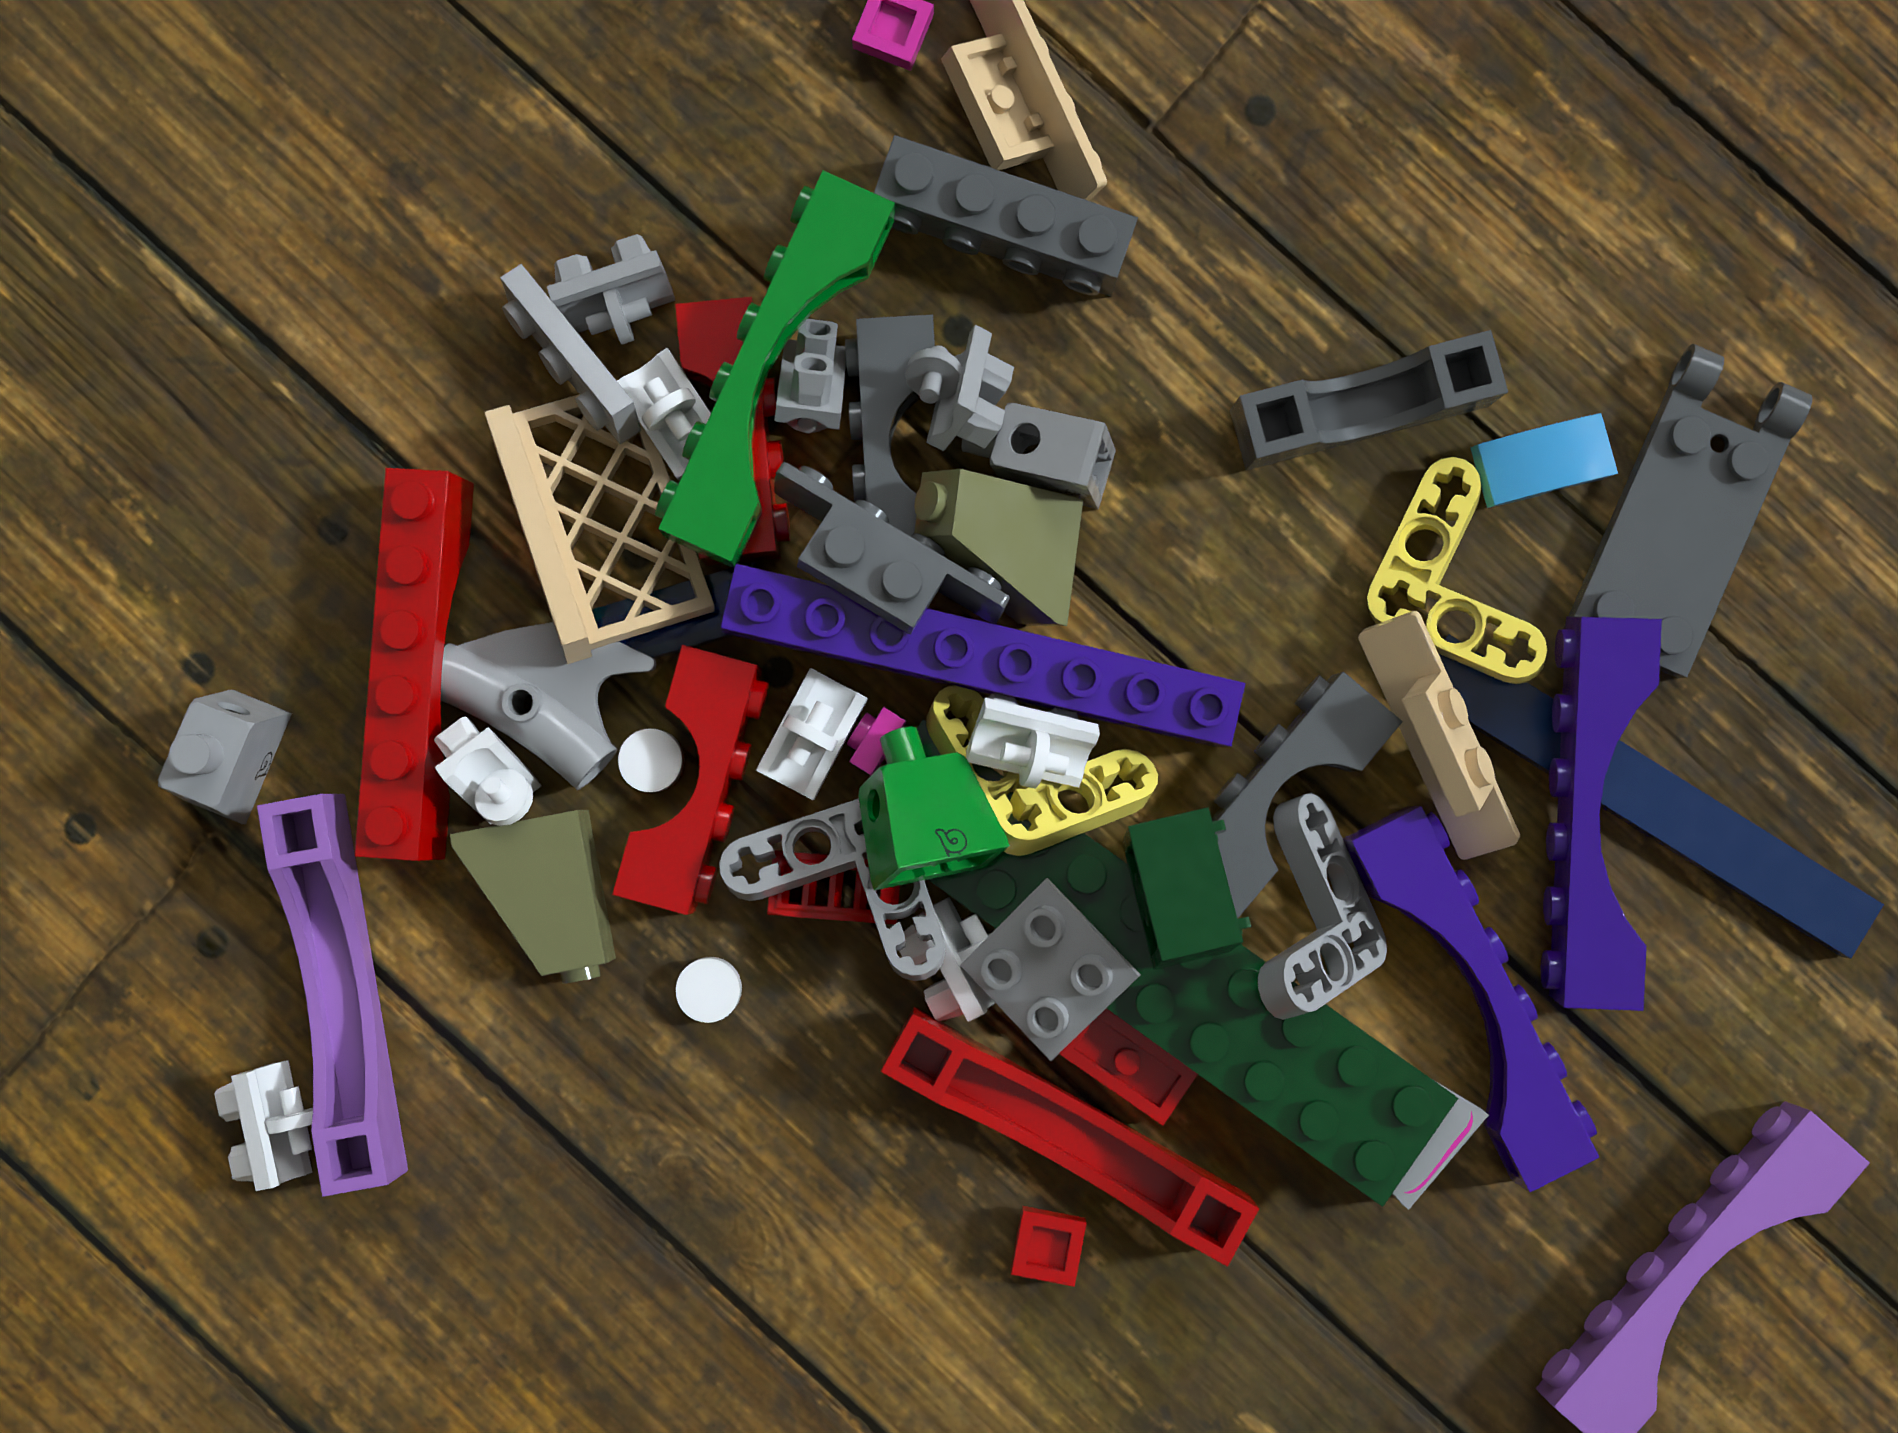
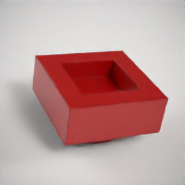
M1022 1205L1010 1268L1011 1275L1075 1287L1087 1224L1085 1217Z

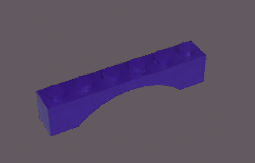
M1566 616V629H1559L1556 635L1555 663L1557 668H1564L1563 694H1556L1552 705V726L1554 732L1561 733L1560 758L1552 759L1549 770V789L1552 797H1558L1557 823H1549L1546 835L1547 857L1549 861H1555L1554 886H1547L1544 893V919L1547 925H1552L1551 950H1544L1542 953L1541 982L1544 989H1549V996L1564 1008L1644 1011L1647 946L1627 921L1610 886L1601 852L1599 813L1605 775L1617 742L1636 710L1659 685L1662 619Z
M1407 806L1343 838L1368 897L1397 909L1424 928L1452 957L1472 989L1484 1020L1490 1052V1093L1486 1113L1489 1116L1484 1120L1483 1124L1511 1180L1530 1193L1600 1158L1590 1139L1597 1135L1596 1127L1582 1103L1578 1100L1571 1102L1561 1082L1562 1079L1567 1077L1566 1068L1555 1048L1549 1042L1541 1043L1531 1023L1538 1019L1534 1004L1521 985L1512 986L1502 966L1503 963L1509 960L1505 947L1491 927L1483 929L1473 909V906L1479 904L1476 890L1464 871L1460 869L1454 872L1443 850L1450 846L1449 838L1437 816L1433 812L1425 814L1421 806Z

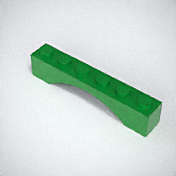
M822 170L814 189L806 185L803 187L790 218V222L796 224L797 227L789 245L785 247L778 244L767 264L763 280L771 284L761 306L751 303L739 325L736 339L744 342L733 365L727 362L721 365L713 381L709 398L716 400V404L706 424L697 421L688 435L682 457L688 459L689 462L679 483L670 480L658 501L655 516L662 519L658 529L665 538L731 568H735V564L739 563L762 513L754 481L752 439L756 409L768 373L786 342L811 314L839 293L869 278L894 223L895 202Z

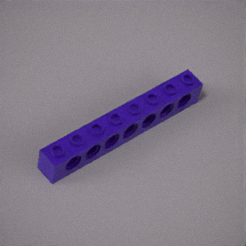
M735 564L721 624V630L725 634L940 684L971 689L983 694L991 695L992 693L1014 697L1018 702L1048 709L1056 707L1077 712L1078 716L1212 747L1232 746L1245 683L932 609H926L910 635L828 585Z

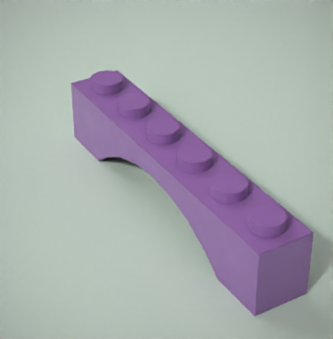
M317 794L257 805L267 869L279 894L291 929L307 1000L313 1056V1115L311 1132L322 1197L388 1185L406 1173L408 1166L345 794Z
M1784 1101L1780 1107H1773L1766 1111L1755 1123L1752 1129L1754 1137L1738 1155L1729 1156L1716 1167L1710 1178L1712 1185L1696 1204L1686 1205L1673 1217L1668 1227L1670 1234L1654 1252L1643 1254L1632 1264L1626 1276L1628 1282L1612 1301L1606 1300L1592 1310L1584 1324L1586 1331L1569 1350L1563 1349L1557 1352L1548 1361L1542 1372L1543 1380L1535 1389L1581 1432L1637 1433L1656 1411L1658 1373L1666 1339L1681 1305L1701 1277L1729 1250L1759 1231L1793 1218L1828 1212L1870 1164L1869 1161L1811 1110Z

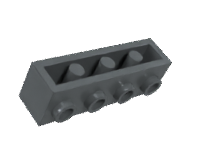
M894 135L874 191L875 194L895 202V217L892 228L907 234L922 232L942 239L945 245L956 251L971 255L981 252L1003 260V264L1015 271L1028 275L1042 273L1063 280V284L1068 288L1087 295H1098L1101 293L1112 296L1138 217Z

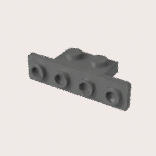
M783 462L777 470L774 493L822 522L798 558V568L910 635L937 592L991 624L998 622L1010 597L1000 591L1002 588L1000 583L990 574L974 567H969L965 570L945 558L944 550L930 538L917 533L912 534L911 537L888 524L889 518L878 507L864 500H856L853 503L833 491L832 483L824 475L810 467L801 466L798 470L792 465Z

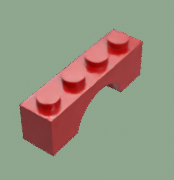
M752 296L675 304L681 368L689 381L711 388L721 365L724 362L734 364L744 343L736 339L737 331L748 306L754 303ZM775 378L766 379L756 409L752 439L754 481L762 513L739 563L781 559L780 542L791 541L787 503L776 504L774 493L776 472L784 462L781 440L770 441L768 417L775 416L777 402ZM699 553V559L706 566L723 564Z
M682 645L665 707L686 725L694 738L699 754L698 782L691 799L674 818L660 826L629 833L612 895L684 915L694 913L698 902L706 905L709 903L718 872L717 867L708 865L715 840L725 843L735 811V806L726 804L732 779L743 780L751 755L752 744L743 742L749 717L760 719L768 694L769 683L760 681L763 669L758 665Z

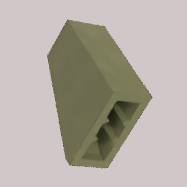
M964 469L922 472L921 485L915 498L916 523L914 533L924 535L936 542L944 550L945 558L965 570L969 567H974L994 577L1002 587L1000 591L1010 597L1004 612L1018 624L1027 626H1067L1083 499Z
M574 810L517 821L511 825H496L450 834L452 848L541 976L560 972L562 984L592 979L601 976L600 964L616 959L589 810Z

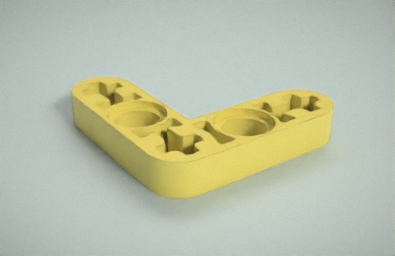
M1456 457L1440 459L1432 464L1424 474L1370 585L1367 596L1370 615L1374 622L1379 624L1411 612L1410 610L1400 608L1395 617L1386 614V602L1380 597L1383 593L1394 595L1399 587L1408 590L1409 603L1423 610H1426L1427 598L1435 599L1438 602L1429 611L1426 628L1438 654L1503 682L1512 684L1526 683L1537 677L1544 668L1547 645L1540 630L1528 622L1439 585L1478 506L1481 495L1480 476L1471 463ZM1454 475L1463 478L1462 489L1468 494L1466 497L1455 495L1451 499L1446 509V520L1456 521L1455 525L1451 527L1444 520L1434 515L1441 502V489L1435 484L1438 481L1449 483ZM1422 508H1426L1433 515L1420 512ZM1424 529L1434 531L1443 541V548L1439 555L1428 561H1419L1412 558L1405 548L1411 534ZM1458 610L1472 617L1475 622V631L1470 639L1463 643L1454 644L1441 638L1437 631V625L1443 615L1450 611ZM1491 623L1498 626L1493 632L1494 640L1512 646L1518 637L1526 639L1528 641L1527 652L1535 658L1532 662L1520 660L1516 668L1505 665L1506 653L1492 645H1487L1485 657L1479 656L1474 652L1483 643L1486 624Z
M948 686L939 691L927 715L926 727L941 755L958 752L966 757L967 746L963 747L966 739L970 741L984 702L983 697L978 692L958 686ZM951 710L956 718L949 720L946 715ZM966 716L969 719L966 727L958 718ZM1130 749L1116 750L1087 761L1079 788L1043 779L1036 789L1020 785L1019 774L1004 770L1003 779L988 781L978 776L973 769L972 763H969L1007 836L1010 846L1004 852L1016 856L1034 853L1136 813L1145 806L1158 784V773L1154 764L1147 756ZM1117 774L1123 781L1133 779L1137 784L1135 789L1129 783L1111 787L1107 796L1104 791L1111 786ZM1063 790L1078 792L1087 800L1089 811L1081 814L1068 811L1061 805L1058 793ZM1010 792H1014L1009 801L1007 795ZM1011 813L1018 821L1028 819L1031 823L1029 830L1027 831L1022 824L1011 825L1007 821Z

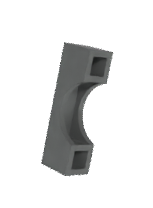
M933 314L856 319L857 338L845 339L847 376L859 377L861 401L849 402L851 440H863L864 464L852 465L854 501L864 500L878 507L889 518L888 524L911 537L914 534L916 523V493L903 482L897 473L891 459V444L894 431L901 417L913 404L920 400V396L911 390L907 384L905 372L909 359L913 354L935 346Z
M1488 330L1428 346L1407 357L1363 372L1321 381H1306L1302 379L1239 396L1229 411L1245 470L1247 471L1487 408L1507 394L1508 389L1492 331Z
M1344 671L1331 675L1327 681L1321 675H1318L1296 700L1295 705L1302 711L1288 728L1285 729L1278 723L1256 747L1254 753L1261 760L1246 778L1238 772L1235 773L1213 799V802L1220 808L1212 817V822L1224 820L1226 826L1225 832L1217 834L1219 839L1218 845L1237 918H1239L1278 871L1268 849L1265 823L1271 800L1282 784L1299 771L1315 765L1331 766L1348 772L1362 771L1403 722Z

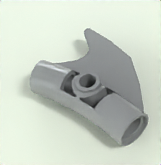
M553 622L505 630L458 646L449 643L444 647L441 701L480 719L506 734L543 760L576 790H579L593 780L617 752V748L611 744L605 731L599 711L598 692L601 684L605 679L613 675L651 672L656 668V661L654 658L618 641L592 649V657L567 664ZM530 694L533 699V706L526 713L524 701Z

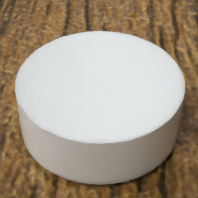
M643 729L630 735L623 743L618 756L619 770L625 781L633 788L644 792H660L673 786L680 778L685 763L684 752L679 742L669 733L658 729Z
M704 957L692 962L681 972L676 984V997L680 1008L690 1018L705 1023L716 1022L728 1016L736 1008L742 993V983L736 969L727 961L717 957Z

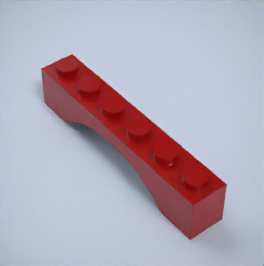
M385 468L355 846L356 857L411 861L445 860L450 794L448 784L435 769L438 764L444 761L443 752L434 739L441 733L440 703L445 636L452 597L462 563L470 545L474 483L449 471Z
M915 1006L883 1061L881 1072L935 1103L986 1125L1054 1161L1116 1198L1168 1234L1227 1267L1260 1209L1248 1193L944 1022L935 1020L933 1016Z

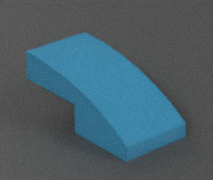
M1601 413L1520 432L1470 447L1476 470L1480 476L1481 488L1487 508L1538 497L1551 491L1602 480L1618 474Z

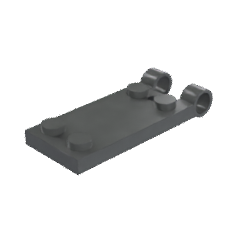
M1691 344L1686 349L1673 371L1665 396L1568 615L1572 617L1662 619L1660 671L1678 679L1688 677L1789 442L1803 425L1812 405L1811 394L1783 382H1778L1764 399L1757 414L1753 430L1701 408L1703 401L1710 394L1721 374L1724 357L1696 344ZM1713 436L1722 438L1725 446L1721 453L1713 451L1710 446V440Z

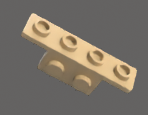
M970 0L987 37L951 46L941 58V61L991 168L1003 170L1043 158L1058 191L1090 201L1106 186L1107 179L1102 170L1100 158L1093 150L1076 114L1074 102L1060 80L1049 56L1047 44L1040 36L1024 0Z
M1411 611L1364 629L1358 637L1392 713L1403 721L1399 726L1458 857L1466 860L1517 844L1520 833L1495 780L1494 768L1490 757L1485 749L1480 747L1468 720L1465 702L1461 694L1453 687L1420 613Z

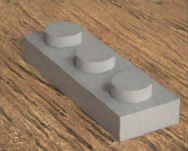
M520 264L500 277L508 299V303L502 306L506 318L522 339L532 335L543 348L538 352L540 359L556 382L561 385L569 380L580 396L575 398L576 403L592 427L598 431L606 426L619 444L640 432L641 429L633 400L524 266Z

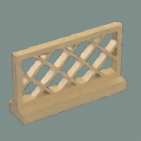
M580 394L513 414L510 405L485 412L491 437L567 664L592 657V649L714 612V603L694 550L668 540L663 551L660 552L631 538L645 511L655 515L658 503L653 501L652 498L657 489L661 496L664 488L670 481L660 452L640 422L641 431L637 434H639L644 449L632 444L637 434L619 444L611 433L602 429L598 431L594 429L585 416H583L582 420L575 417L576 415L583 414L575 400ZM558 422L575 430L560 457L536 446L531 429ZM585 436L615 449L601 476L571 462ZM625 455L647 464L651 468L653 475L642 495L611 481ZM542 462L554 467L548 479ZM564 473L594 486L580 514L556 503L553 493ZM605 492L635 506L621 533L590 519ZM561 519L574 524L568 536ZM584 529L614 543L600 571L574 559L572 550ZM677 545L683 562L671 557ZM624 549L656 563L641 591L610 577ZM667 568L690 579L696 598L671 606L650 595L664 569ZM580 576L593 581L587 594ZM603 587L635 601L624 621L601 628L597 627L592 607ZM644 606L654 610L653 612L640 615Z

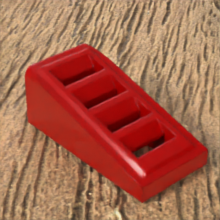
M774 850L777 858L772 859V864L778 862L781 876L791 873L792 871L783 855V850ZM794 851L796 858L808 865L819 864L829 855ZM865 859V865L866 867H869L868 859ZM858 870L856 872L853 907L841 906L844 872L830 876L827 905L815 904L817 881L803 885L801 902L789 901L790 890L768 898L767 915L875 923L871 909L867 908V897ZM900 885L881 889L880 899L887 904H899ZM897 919L885 920V924L895 925L897 923Z

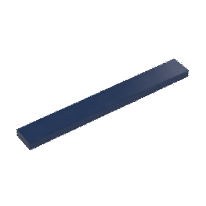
M1450 634L1443 636V639L1447 642L1454 644L1463 643ZM1477 651L1474 652L1475 654H1477V655H1479V656L1485 657L1484 655L1480 654V653L1477 652ZM1439 654L1453 687L1461 694L1465 702L1471 727L1549 775L1552 759L1560 758L1561 733L1554 732L1552 726V705L1554 699L1527 682L1520 684L1503 682ZM1618 740L1605 775L1601 808L1837 955L1849 959L1853 957L1884 904Z

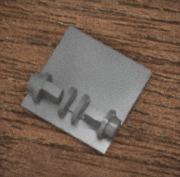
M1048 878L960 965L1050 1061L1141 975Z

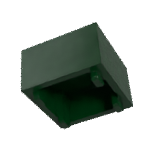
M1209 807L1127 827L1122 846L1153 970L1229 953L1243 943L1242 930L1252 927L1249 917L1237 918L1218 845L1219 839L1217 834L1225 832L1226 826L1224 820L1212 822Z

